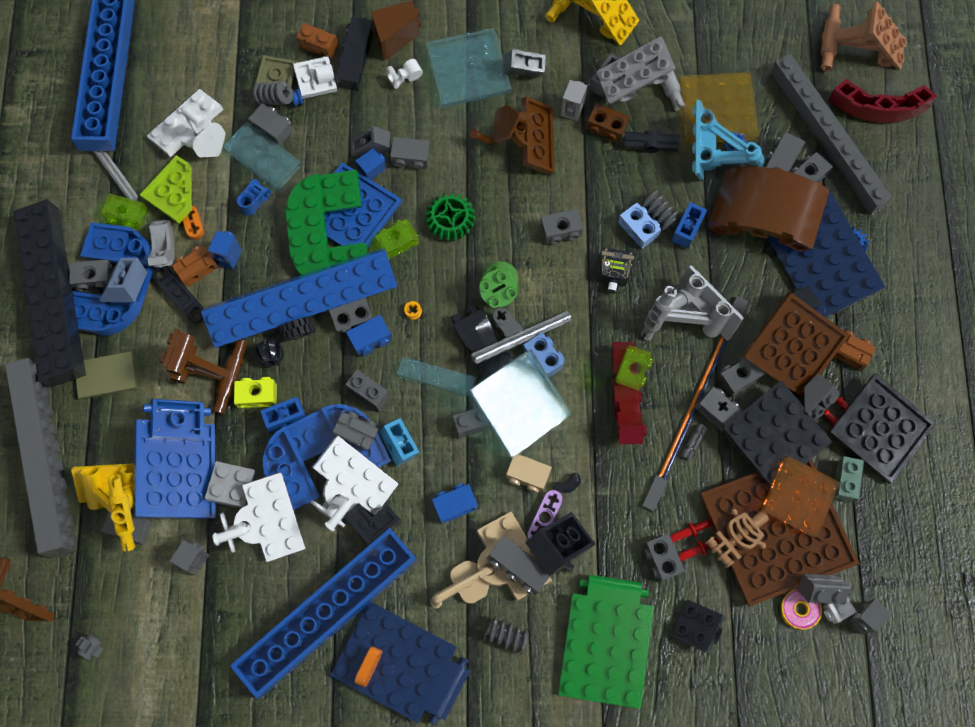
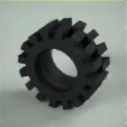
M310 316L289 321L278 327L283 342L302 338L316 332Z

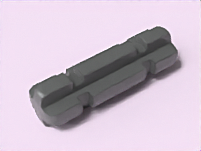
M702 424L697 425L681 454L686 460L692 458L703 438L702 436L707 431V428Z

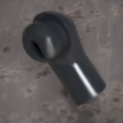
M572 473L565 483L555 482L554 490L565 493L573 492L581 484L580 475Z

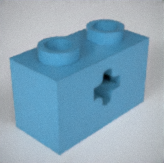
M401 418L383 426L379 431L378 435L396 467L414 459L419 453Z

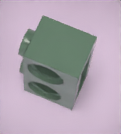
M844 456L837 461L832 499L849 503L859 499L864 460Z

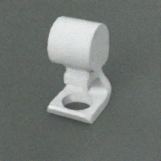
M415 59L405 62L402 69L398 70V74H396L392 66L387 68V77L395 89L399 88L405 78L411 82L418 79L423 73Z

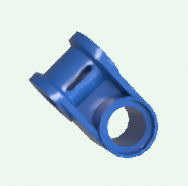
M257 179L252 180L237 198L241 213L246 216L254 214L262 203L269 198L271 189L260 185Z

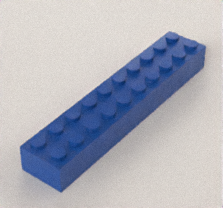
M92 0L71 138L78 151H115L135 0Z
M382 248L205 307L201 313L216 348L278 327L289 321L308 317L398 286L386 250Z
M389 528L231 665V668L255 698L261 699L417 562L416 557Z

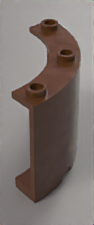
M735 166L725 170L707 228L720 236L740 234L741 231L750 232L751 236L766 239L768 236L779 239L778 243L786 245L797 252L812 250L830 190L820 182L783 171L779 167Z

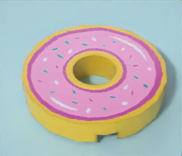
M798 589L788 592L781 600V616L785 623L794 629H810L817 625L821 619V603H808L804 596L798 592ZM800 603L805 606L806 612L804 615L797 613V604Z

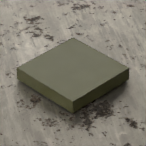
M263 55L255 84L284 81L292 88L296 75L293 64L298 62Z

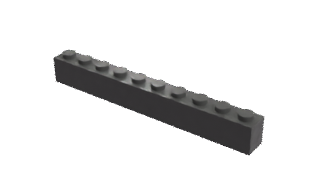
M789 54L777 60L771 74L869 214L872 215L886 207L893 197L793 56Z

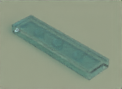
M402 357L397 376L470 397L476 381V377Z

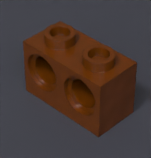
M596 103L588 119L587 130L593 134L602 135L610 141L620 143L628 126L630 116Z

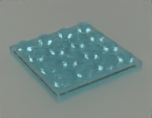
M495 28L426 42L442 107L511 93L508 75L503 72L504 60Z
M531 349L468 391L509 457H514L571 415L568 407Z

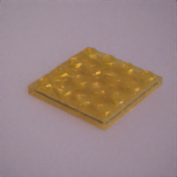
M751 72L680 76V93L686 105L682 110L687 144L696 142V137L693 135V124H696V117L693 116V106H696V100H701L704 108L712 111L717 122L731 133L744 134L745 140L759 139ZM716 135V142H726Z

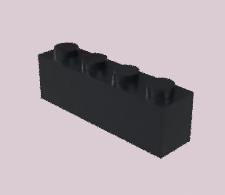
M351 17L350 23L347 24V37L342 42L343 53L339 54V68L335 70L334 80L337 81L338 88L359 91L374 32L372 20Z

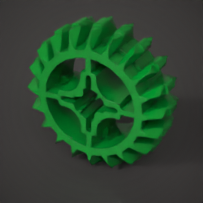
M453 192L450 196L444 193L443 198L437 195V201L432 200L431 205L427 206L428 212L425 213V216L427 218L426 224L429 225L428 229L433 231L434 236L439 235L441 240L444 237L447 238L448 242L450 237H454L455 241L457 236L464 238V233L469 234V228L474 226L475 210L472 209L471 202L467 203L466 197L461 199L460 193L456 197H454ZM445 207V210L439 213V215H437V213ZM448 212H450V216L452 217V222H451V219H450L449 216H448ZM462 219H464V221L460 225L455 226L457 222L462 221Z

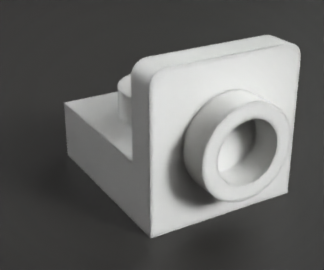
M848 598L845 604H826L823 606L826 618L830 622L832 621L833 624H837L856 613Z

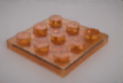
M785 456L762 507V511L813 537H817L840 482L789 456Z

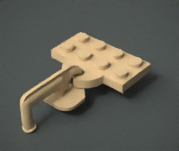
M512 511L477 530V534L486 549L481 552L477 563L465 561L452 569L450 578L453 584L432 597L430 601L432 607L439 608L442 605V601L456 593H459L464 602L469 604L475 603L487 595L489 585L502 586L507 584L516 601L529 595L522 590V585L517 581H510L505 576L506 573L500 568L498 570L493 568L487 559L490 552L504 535L537 560L525 544L528 539ZM549 577V579L546 581V583H545L543 586H545V585H547L548 583H550V582L552 581V579Z

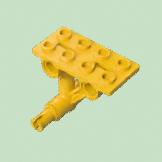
M553 0V6L545 14V18L553 23L560 12L565 11L573 1L599 16L603 21V25L600 27L601 34L606 38L614 39L617 45L623 44L639 22L638 17L627 0Z
M134 464L73 467L71 471L78 502H87V506L91 510L105 507L111 513L115 533L120 537L122 551H126V546L128 551L133 550L135 544L132 536L134 525L131 508H133Z

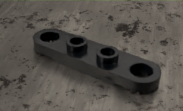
M168 266L154 267L152 277L192 323L202 322L204 320L202 313L198 318L191 316L195 309L202 311L204 308ZM160 270H166L167 272L163 278H158L157 273Z

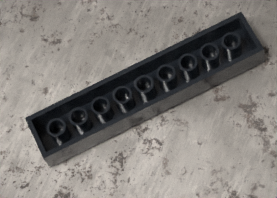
M45 199L15 210L13 214L38 381L54 387L86 376L73 291L70 285V273L60 212L57 206Z

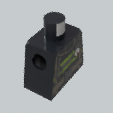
M601 247L599 256L600 282L607 283L606 291L608 293L615 294L618 292V286H626L637 253Z

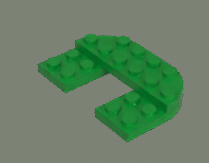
M357 170L325 175L313 174L300 181L291 191L286 205L289 248L292 262L301 275L367 254L365 242L328 248L324 213L362 208Z

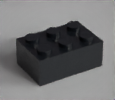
M572 512L540 529L525 542L530 552L536 557L549 576L572 563L596 545Z

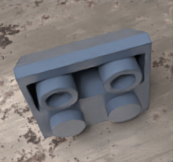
M120 258L100 297L101 302H135L148 273L138 258Z

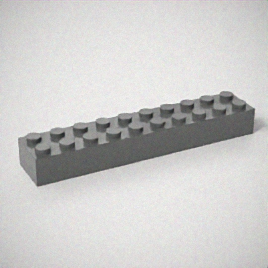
M29 358L7 363L5 367L38 554L54 559L76 553L75 546H77V540L71 528L74 526V523L68 511L70 501L65 495L67 484L65 479L62 478L61 473L63 464L58 456L60 446L55 440L57 430L51 418L53 409L48 402L50 397L49 389L45 384L38 381L36 363Z

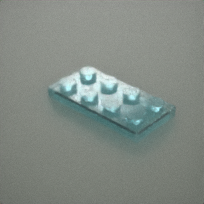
M247 121L223 146L227 153L278 191L302 166L301 161Z

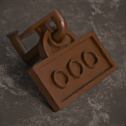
M525 96L521 99V112L516 111L509 105H505L497 110L494 116V133L492 135L482 134L478 129H473L470 132L471 139H476L488 145L503 143L512 137V140L522 148L524 166L548 175L555 173L553 107Z
M0 557V588L11 563L10 559L6 557ZM0 590L1 613L12 614L25 621H53L55 614L47 611L48 607L31 604V599L25 597L18 598L13 591Z

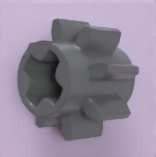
M91 634L87 638L81 636L76 643L79 648L77 653L88 660H91L92 656L99 657L103 651V648L100 647L102 641Z

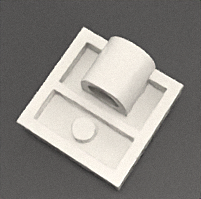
M328 56L293 64L302 99L337 91Z

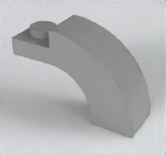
M171 219L152 221L149 226L152 250L147 258L148 265H153L154 267L173 265L175 249Z

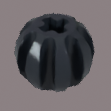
M264 340L257 345L255 357L261 366L273 367L282 361L284 350L278 341Z

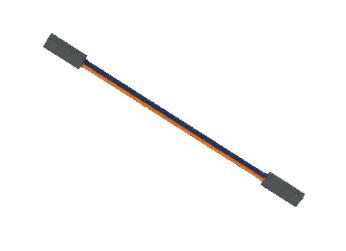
M737 296L732 306L742 315L748 300ZM721 336L664 465L659 475L655 476L642 507L652 512L655 511L668 480H666V477L697 410L694 406L703 397L726 346L727 340L723 336Z

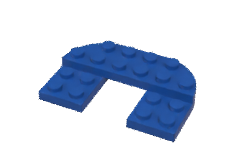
M90 223L80 257L94 261L108 260L110 263L116 264L120 258H138L148 273L135 302H101V295L73 291L79 331L95 333L98 336L113 335L127 328L138 317L154 266H149L147 260L152 247L136 230L125 226Z
M329 405L288 426H284L271 437L263 455V470L266 477L278 473L282 474L293 510L320 497L304 461L324 452L336 435L332 434L342 412L347 413L349 410L358 414L357 419L363 422L366 419L370 420L363 412L347 405ZM378 433L369 451L344 440L378 468L391 462Z

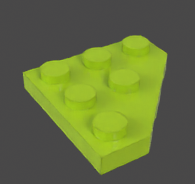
M176 155L143 190L140 196L180 224L192 210V167L188 162Z

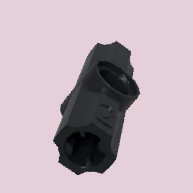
M646 130L644 133L625 132L623 146L625 149H643L646 153H657L659 150L678 151L680 137L676 134H660L657 130Z

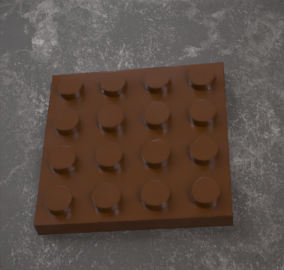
M788 291L742 356L779 382L782 380L789 389L804 398V387L817 374H822L850 335Z

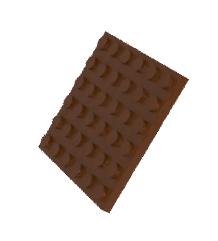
M812 459L773 491L756 472L700 494L715 532L720 531L727 540L730 537L726 526L728 522L735 518L731 514L732 509H736L738 515L746 513L750 518L763 511L769 518L759 528L764 534V537L760 540L766 544L764 549H761L758 544L750 550H743L736 545L734 548L741 556L737 561L730 554H727L732 561L734 560L730 567L748 607L799 588L803 574L833 575L860 564ZM742 539L741 542H743L744 544H747V545H751V544L745 542V541Z

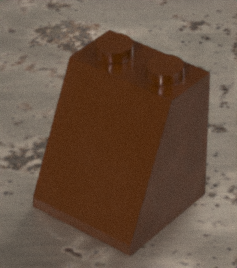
M412 0L371 11L374 32L384 61L388 60L419 35V27H421L420 13L418 7H414Z

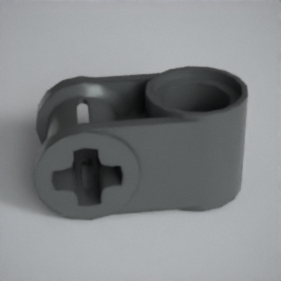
M501 307L494 311L492 323L503 339L523 331L521 325L506 308ZM498 316H499V317H503V316H504V317H505V318H504V321H503L502 319H499V320H498V319H497Z

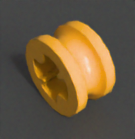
M410 301L405 305L404 312L409 319L414 320L421 316L422 309L418 302ZM410 307H412V308L417 307V308H416V311H417L416 313H413V312H412V313H408V312H410V310H409Z

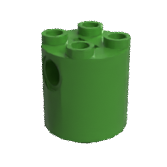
M502 261L491 263L485 268L481 277L479 291L482 299L491 307L497 308L509 305L517 296L519 276L516 269L511 264Z

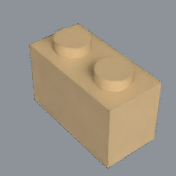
M515 453L506 478L513 485L520 486L522 484L527 486V489L531 492H543L552 467Z

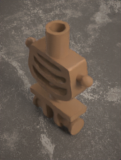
M732 509L731 514L735 518L728 522L726 526L730 538L727 540L718 531L714 536L721 544H718L714 537L706 542L712 549L711 552L713 554L717 552L720 555L717 559L725 564L726 569L734 563V560L732 561L727 554H730L735 561L741 558L734 546L737 545L743 550H750L757 544L761 549L766 547V544L760 541L764 534L759 528L769 520L763 511L750 518L746 513L738 515L737 510ZM742 539L751 545L744 544L743 542H741ZM722 546L727 550L724 553L720 550Z

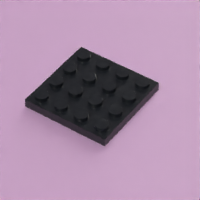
M873 374L828 433L859 460H864L865 465L890 484L895 480L936 423L881 377Z
M782 380L721 428L772 491L832 443L831 439L812 416L805 412V408Z

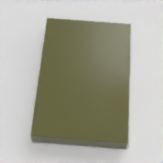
M133 352L84 360L86 376L76 379L78 399L80 400L136 390L137 381Z

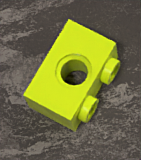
M261 377L260 380L242 378L240 381H235L234 404L238 409L277 405V384L270 377ZM260 389L259 394L255 396L251 395L252 391Z

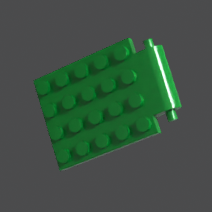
M589 574L588 580L580 579L579 587L587 588L586 595L572 594L558 695L641 709L654 606L640 604V598H648L649 590L642 589V582Z

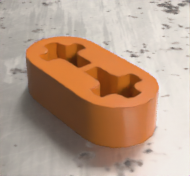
M192 206L193 220H190L187 215L183 219V223L189 238L199 240L204 235V228L200 214ZM194 225H195V227L197 228V233H196V234H193V227H192V226H194Z
M373 646L369 649L355 678L356 684L364 688L367 686L381 658L382 650Z

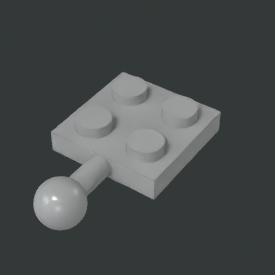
M216 461L205 501L237 508L246 506L247 499L242 485L253 481L255 470Z

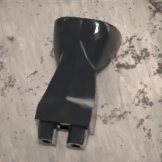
M475 304L466 309L468 317L463 319L460 313L451 316L454 333L470 353H474L497 342L486 313ZM507 351L477 364L479 379L485 391L492 387L503 375L522 371L521 364Z

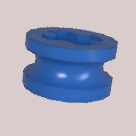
M299 89L293 92L295 107L298 104H304Z

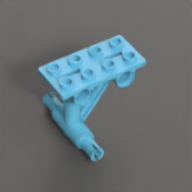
M696 100V106H693V116L696 117V124H693V135L696 137V142H693V154H695L696 161H693L692 164L695 175L700 180H704V171L713 170L716 166H721V164L748 163L753 167H762L765 159L760 146L754 142H749L748 144L743 142L720 125L713 112L704 108L701 100ZM716 135L738 151L716 150Z

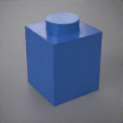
M374 148L356 160L358 170L370 180L386 169L384 156L380 152L377 153Z

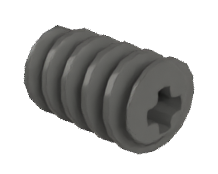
M284 81L256 83L253 89L254 101L258 106L262 103L264 105L289 104L293 99V90Z
M656 190L644 200L643 207L648 210L649 216L653 215L652 219L658 221L659 225L663 226L662 230L666 232L672 229L681 220V217L676 218L679 213L678 211L671 213L674 207L667 208L666 206L669 202L665 201L662 203L661 201L664 196L657 197L659 191Z
M495 616L489 624L484 640L488 635L490 636V643L497 638L498 646L505 642V648L508 649L512 644L513 652L521 648L522 655L529 638L528 629L525 628L521 633V626L518 625L513 630L512 622L506 627L505 620L502 619L498 624V617Z

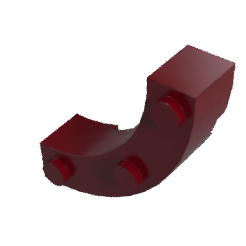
M845 79L834 88L828 101L851 116L872 122L890 123L908 120L922 114L931 107L937 95L928 87L922 85L914 91L899 97L881 94L875 96L865 93L866 90Z
M611 342V362L613 371L616 373V377H612L613 404L619 445L643 444V437L647 435L646 425H643L639 405L642 402V393L638 391L637 360H640V349L636 347L635 342Z

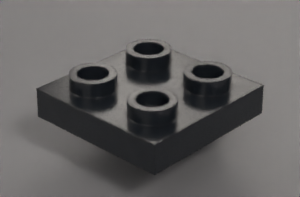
M687 599L670 637L709 654L712 646L716 645L721 637V626L725 616Z

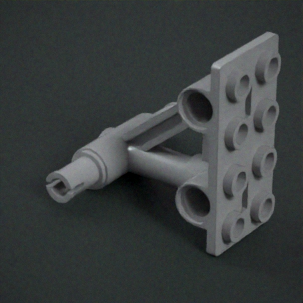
M662 37L649 42L597 71L598 78L610 104L617 100L624 102L632 99L636 95L635 91L647 84L661 83L666 96L671 99L675 111L681 110L679 106L682 109L686 106L680 95L681 88L673 71L675 70V65Z
M690 265L687 267L676 289L673 291L674 287L667 286L663 294L656 299L651 310L648 311L641 337L646 334L643 339L651 340L654 333L659 331L664 321L703 324L705 335L716 337L721 334L728 341L744 318Z

